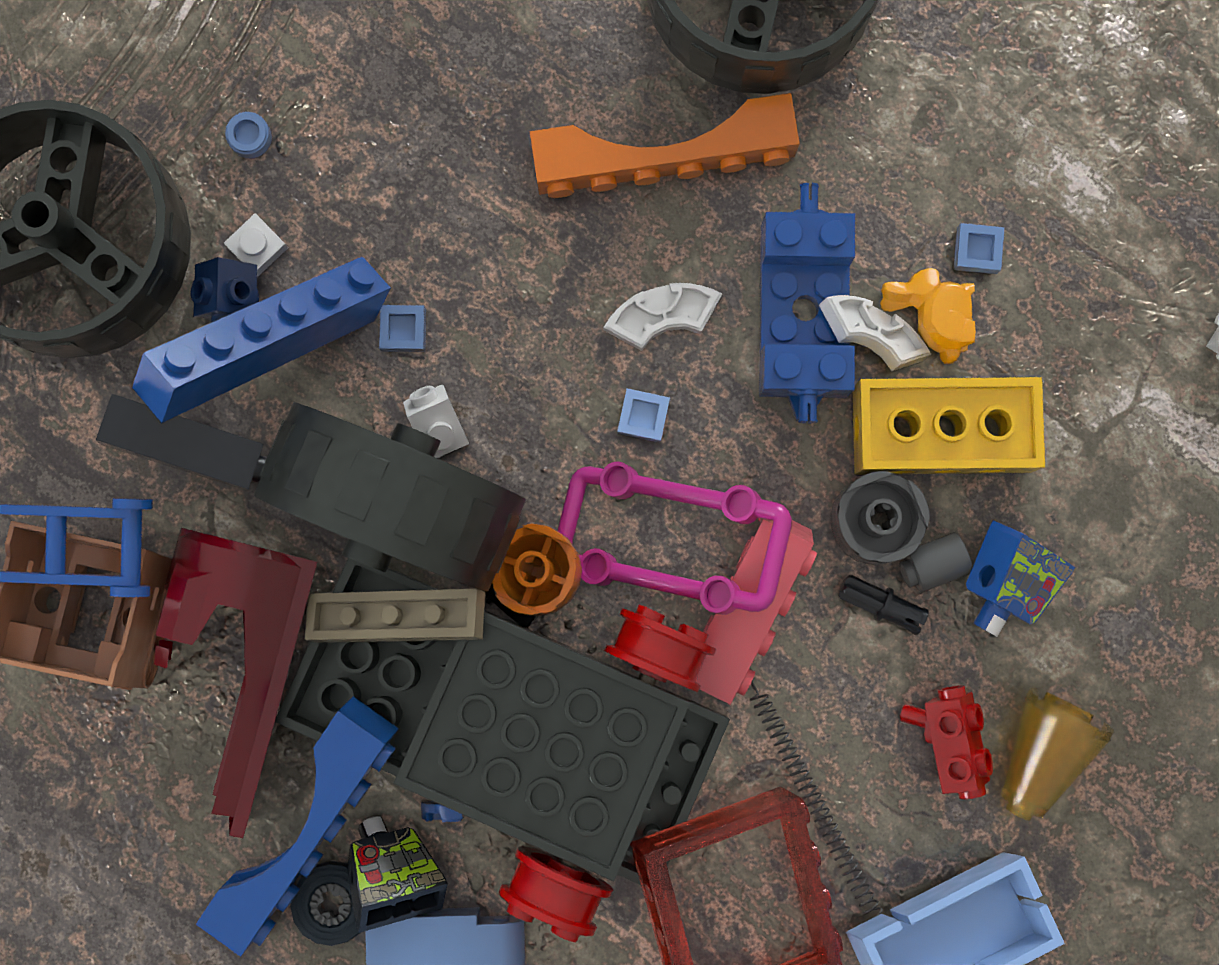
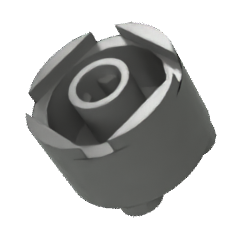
M872 472L850 483L837 496L832 505L831 529L839 547L853 560L872 565L886 564L901 560L918 548L928 528L930 519L929 507L922 491L910 480L891 472ZM875 511L877 513L885 512L888 520L882 523V527L880 525H873L870 517L875 514Z

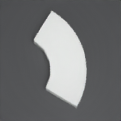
M670 283L669 285L656 287L645 292L642 291L624 302L608 319L603 330L641 351L652 338L668 330L685 329L701 334L722 297V293L691 283Z
M838 295L827 297L819 304L839 343L854 342L868 347L884 360L891 371L922 362L931 355L924 341L907 322L897 314L891 317L882 310L872 306L873 301L856 296Z

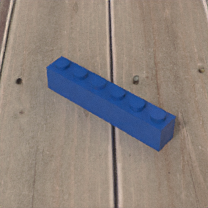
M362 256L144 352L132 389L160 422L163 423L374 322L391 287Z

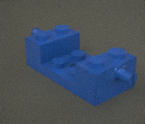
M809 183L800 184V209L793 212H766L761 224L759 397L799 396L798 423H806L808 421V424L818 422L817 397L847 398L855 390V346H849V343L838 342L819 306L827 297L838 295L850 296V264L855 258V213H828L818 210L819 184L812 183L810 186V200ZM799 299L810 300L816 307V317L809 321L798 319L793 313V303Z

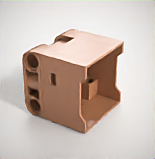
M11 521L5 541L6 559L2 571L45 572L46 528ZM66 532L65 573L86 574L88 567L118 574L121 573V544ZM141 548L140 585L150 586V596L115 597L104 641L100 642L98 652L67 646L70 634L74 633L86 585L0 582V663L127 690H132L133 688L148 689L153 683L158 666L154 665L156 646H159L160 639L165 640L163 637L156 636V631L166 592L164 587L172 559ZM58 590L61 595L59 607L55 612L51 613L46 605L47 598L50 593Z

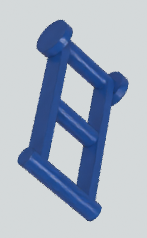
M112 498V508L0 504V514L46 516L45 572L0 571V582L110 586V596L113 597L150 596V586L140 585L143 509H153V499ZM67 516L122 518L120 575L65 573Z

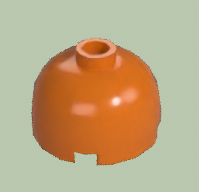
M532 523L523 525V528L516 529L499 573L495 574L492 581L493 588L497 593L496 597L500 603L520 614L541 616L557 612L571 602L579 589L582 575L580 557L570 540L555 529Z

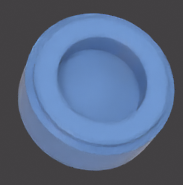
M239 113L232 117L226 126L225 136L227 143L237 155L243 158L259 157L270 147L272 141L271 130L266 121L256 113Z

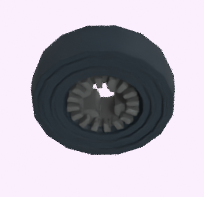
M329 861L317 864L307 878L302 875L296 884L300 890L290 905L293 921L302 935L316 944L334 946L349 942L360 934L356 928L348 878V863ZM331 891L334 897L340 895L344 898L343 903L339 906L340 914L335 915L332 909L324 911L321 903L327 899L326 892Z

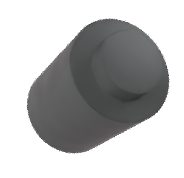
M956 532L919 545L912 554L904 558L905 561L899 563L901 574L909 588L916 586L920 593L969 575L972 570L969 553L961 537Z

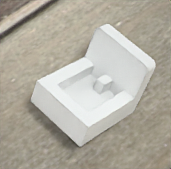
M439 385L435 388L433 386L422 387L414 391L410 395V399L403 402L412 428L441 441L435 458H439L469 444L444 385Z

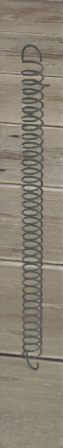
M752 681L751 685L757 694L750 698V701L767 696L765 699H763L761 702L755 705L754 708L770 704L766 709L761 711L758 714V716L775 711L772 715L763 720L762 723L764 724L766 722L779 719L773 725L768 727L766 731L783 726L779 731L770 736V739L783 734H787L784 738L775 743L774 746L790 742L786 747L780 750L778 754L788 750L795 749L791 754L783 758L782 761H786L794 757H799L796 761L788 765L786 769L803 764L798 770L790 774V776L792 777L799 773L807 772L803 777L795 781L794 784L812 779L808 784H806L804 787L798 790V792H800L805 789L815 787L814 790H812L806 796L802 797V799H806L808 797L819 794V796L814 801L807 804L806 807H809L816 803L824 802L819 808L811 812L810 815L822 810H828L824 815L814 820V822L832 817L830 821H828L823 826L819 827L818 830H821L831 825H836L830 832L823 835L822 837L824 838L834 833H840L835 839L826 843V845H830L831 843L844 840V842L840 846L830 851V853H833L843 848H848V850L845 853L835 858L834 860L837 861L840 858L852 856L851 859H849L846 863L840 865L838 868H842L846 865L856 863V865L851 870L844 873L842 876H846L847 874L855 871H860V873L855 878L847 881V884L858 879H865L860 885L851 889V891L853 892L858 888L868 886V889L862 894L856 896L855 899H858L867 894H873L869 900L861 903L859 907H862L870 902H877L874 907L863 912V915L868 914L869 912L877 909H880L881 911L876 916L880 915L883 909L877 907L879 903L878 900H872L875 894L873 892H868L871 886L868 884H864L867 878L863 876L859 877L862 874V870L855 869L858 866V862L852 861V859L854 858V854H847L850 850V847L843 846L846 842V839L839 838L842 834V831H834L838 826L837 823H831L834 816H826L829 813L830 809L822 808L825 805L826 801H817L822 795L819 792L814 793L817 790L818 786L810 785L813 782L812 777L805 778L809 774V770H801L804 768L806 763H797L801 759V755H793L797 751V747L788 748L793 743L792 739L785 740L789 736V732L780 733L785 728L784 724L776 725L780 722L781 717L771 718L777 713L776 709L768 710L773 705V702L763 703L769 698V695L764 694L758 696L759 692Z

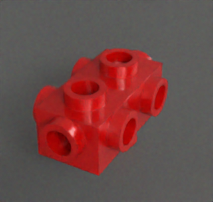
M965 685L950 686L938 689V696L924 704L925 709L905 704L901 710L900 721L925 728V740L933 745L942 794L958 793L959 799H973L986 795L985 784L990 781L989 776L993 773V761L989 749L983 747L980 731L984 728V717L979 703H974L973 693L966 692Z

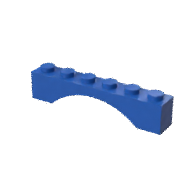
M354 696L343 705L313 747L316 766L314 798L308 820L297 841L282 854L265 863L236 871L217 891L196 925L240 957L253 942L261 946L277 924L271 919L275 910L279 909L281 912H284L300 889L294 885L299 875L301 874L307 878L324 854L317 850L322 841L325 839L331 843L345 825L347 819L341 813L348 804L355 808L370 788L371 783L366 781L365 778L371 769L374 768L380 772L394 753L396 748L389 743L399 728Z

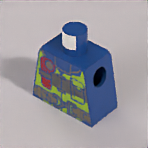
M993 520L966 582V587L969 591L986 600L973 624L998 637L1010 615L1028 624L1035 623L1070 577L1075 567L1027 535Z

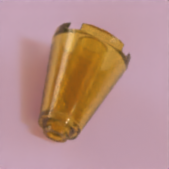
M1033 687L1030 688L1025 697L1001 796L1008 802L1005 806L1006 809L1028 821L1033 816L1044 817L1111 741L1115 731L1105 722L1101 730L1090 724L1094 715L1046 692L1042 700L1039 698L1038 690Z

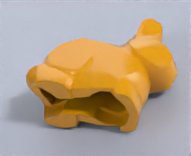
M926 268L912 275L908 282H886L883 284L881 289L883 298L880 302V308L885 312H893L909 306L917 308V333L928 348L940 354V359L944 364H953L959 358L960 353L967 351L968 345L975 342L976 329L975 321L972 320L971 295L975 292L974 283L940 282L938 270Z

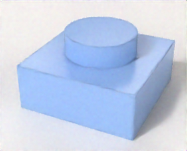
M627 388L617 434L660 443L670 397Z

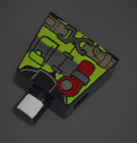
M378 816L364 820L358 826L361 839L350 844L347 864L358 933L443 909L448 885L447 880L416 831L406 827L388 832L384 819Z

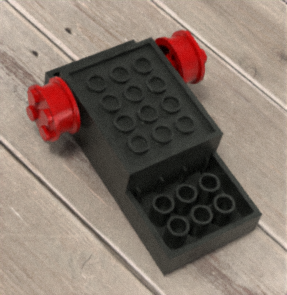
M348 558L333 593L438 589L391 568H387V571L383 572ZM639 604L635 613L624 608L621 609L620 615L625 620L614 645L606 644L603 650L633 664L632 669L640 672L638 677L484 610L483 640L310 642L276 716L275 723L318 741L337 711L354 696L399 728L389 743L396 749L381 770L396 776L393 783L543 850L540 851L526 846H519L517 848L515 856L520 860L511 882L501 885L499 895L509 903L506 911L512 916L530 923L536 918L552 925L551 932L571 942H577L580 935L593 936L595 934L597 926L592 921L601 899L610 898L613 892V888L607 882L589 871L613 882L616 876L619 875L657 892L730 718L655 685L657 680L663 683L670 680L698 692L700 685L695 681L706 655L714 656L716 648L705 644L708 634L685 624H680L677 631L662 624L665 615Z

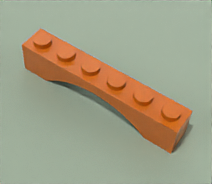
M791 93L747 99L731 117L713 130L692 140L668 146L635 147L615 144L592 136L574 125L530 131L539 195L548 194L550 198L567 197L572 195L575 189L589 187L595 192L608 191L616 188L617 183L634 181L636 185H650L659 182L660 177L678 175L680 179H691L701 176L704 170L721 168V172L724 173L737 172L745 169L747 164L764 162L765 166H778L789 162L790 158L795 157L800 145Z

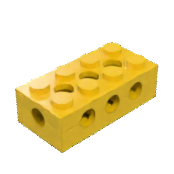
M1042 377L860 379L855 384V390L852 392L854 475H866L878 471L894 474L1032 473L1045 468ZM896 417L908 422L911 430L909 437L901 436L896 432L894 428V419ZM940 417H945L953 423L955 430L953 437L944 434L940 429ZM986 417L992 418L997 423V436L987 431L985 427Z

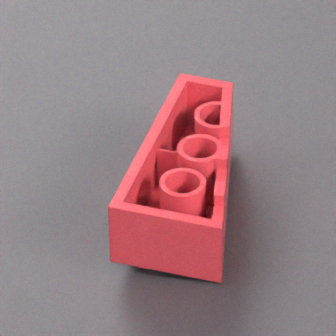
M758 518L760 526L755 536H751L748 539L737 563V571L734 576L730 577L742 591L757 592L773 525L772 520ZM792 520L776 595L772 604L767 609L760 612L735 609L727 615L715 613L714 616H710L703 630L704 633L708 634L705 644L716 648L714 656L706 655L695 681L700 685V690L731 705L736 693L745 695L755 675V671L749 669L757 653L762 656L766 655L776 634L770 628L777 614L783 617L786 616L796 596V592L791 590L798 574L806 577L817 556V552L811 550L814 545L811 529Z

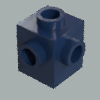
M220 257L195 264V276L191 286V299L194 302L193 317L211 319L212 323L259 302L257 265Z

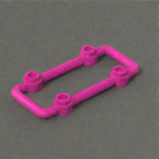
M618 461L608 464L604 469L593 466L582 467L572 475L557 530L566 536L571 543H573L587 484L601 486L605 494L619 500L628 499L634 493L722 510L728 519L739 524H750L757 518L773 521L756 593L740 590L735 581L724 576H712L705 582L617 563L616 558L611 553L597 548L590 549L583 555L579 554L582 567L581 578L586 583L595 586H606L614 580L700 600L708 611L719 615H727L735 609L760 612L772 604L776 595L792 527L790 512L784 505L763 500L756 491L744 485H736L729 488L726 492L639 476L633 467Z

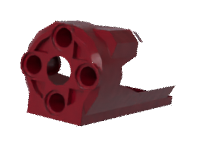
M181 528L164 587L166 592L156 636L193 645L218 604L243 610L245 676L212 794L216 798L211 814L230 816L229 836L244 838L317 562ZM160 639L159 646H156L154 665L167 669L168 660H171L173 641Z

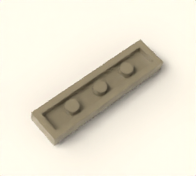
M472 588L309 594L305 640L314 643L483 640L485 591Z

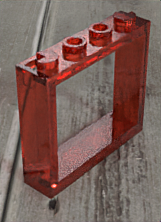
M780 786L630 843L663 965H694L666 862L778 819L781 821L814 949L779 965H842L840 952L843 951V943L837 929L831 922L829 910L832 909V900L827 888L821 883L818 867L821 866V857L815 843L810 840L807 824L810 822V814L806 803L801 797Z

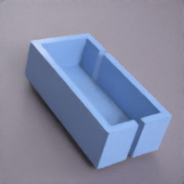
M1005 852L890 909L893 918L880 914L846 931L860 965H1025L1065 944L1047 904L1025 898L1020 901L1018 900L1017 895L1034 900L1043 895L1025 856Z

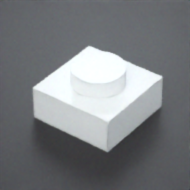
M256 213L224 242L241 262L257 265V277L288 249V246Z

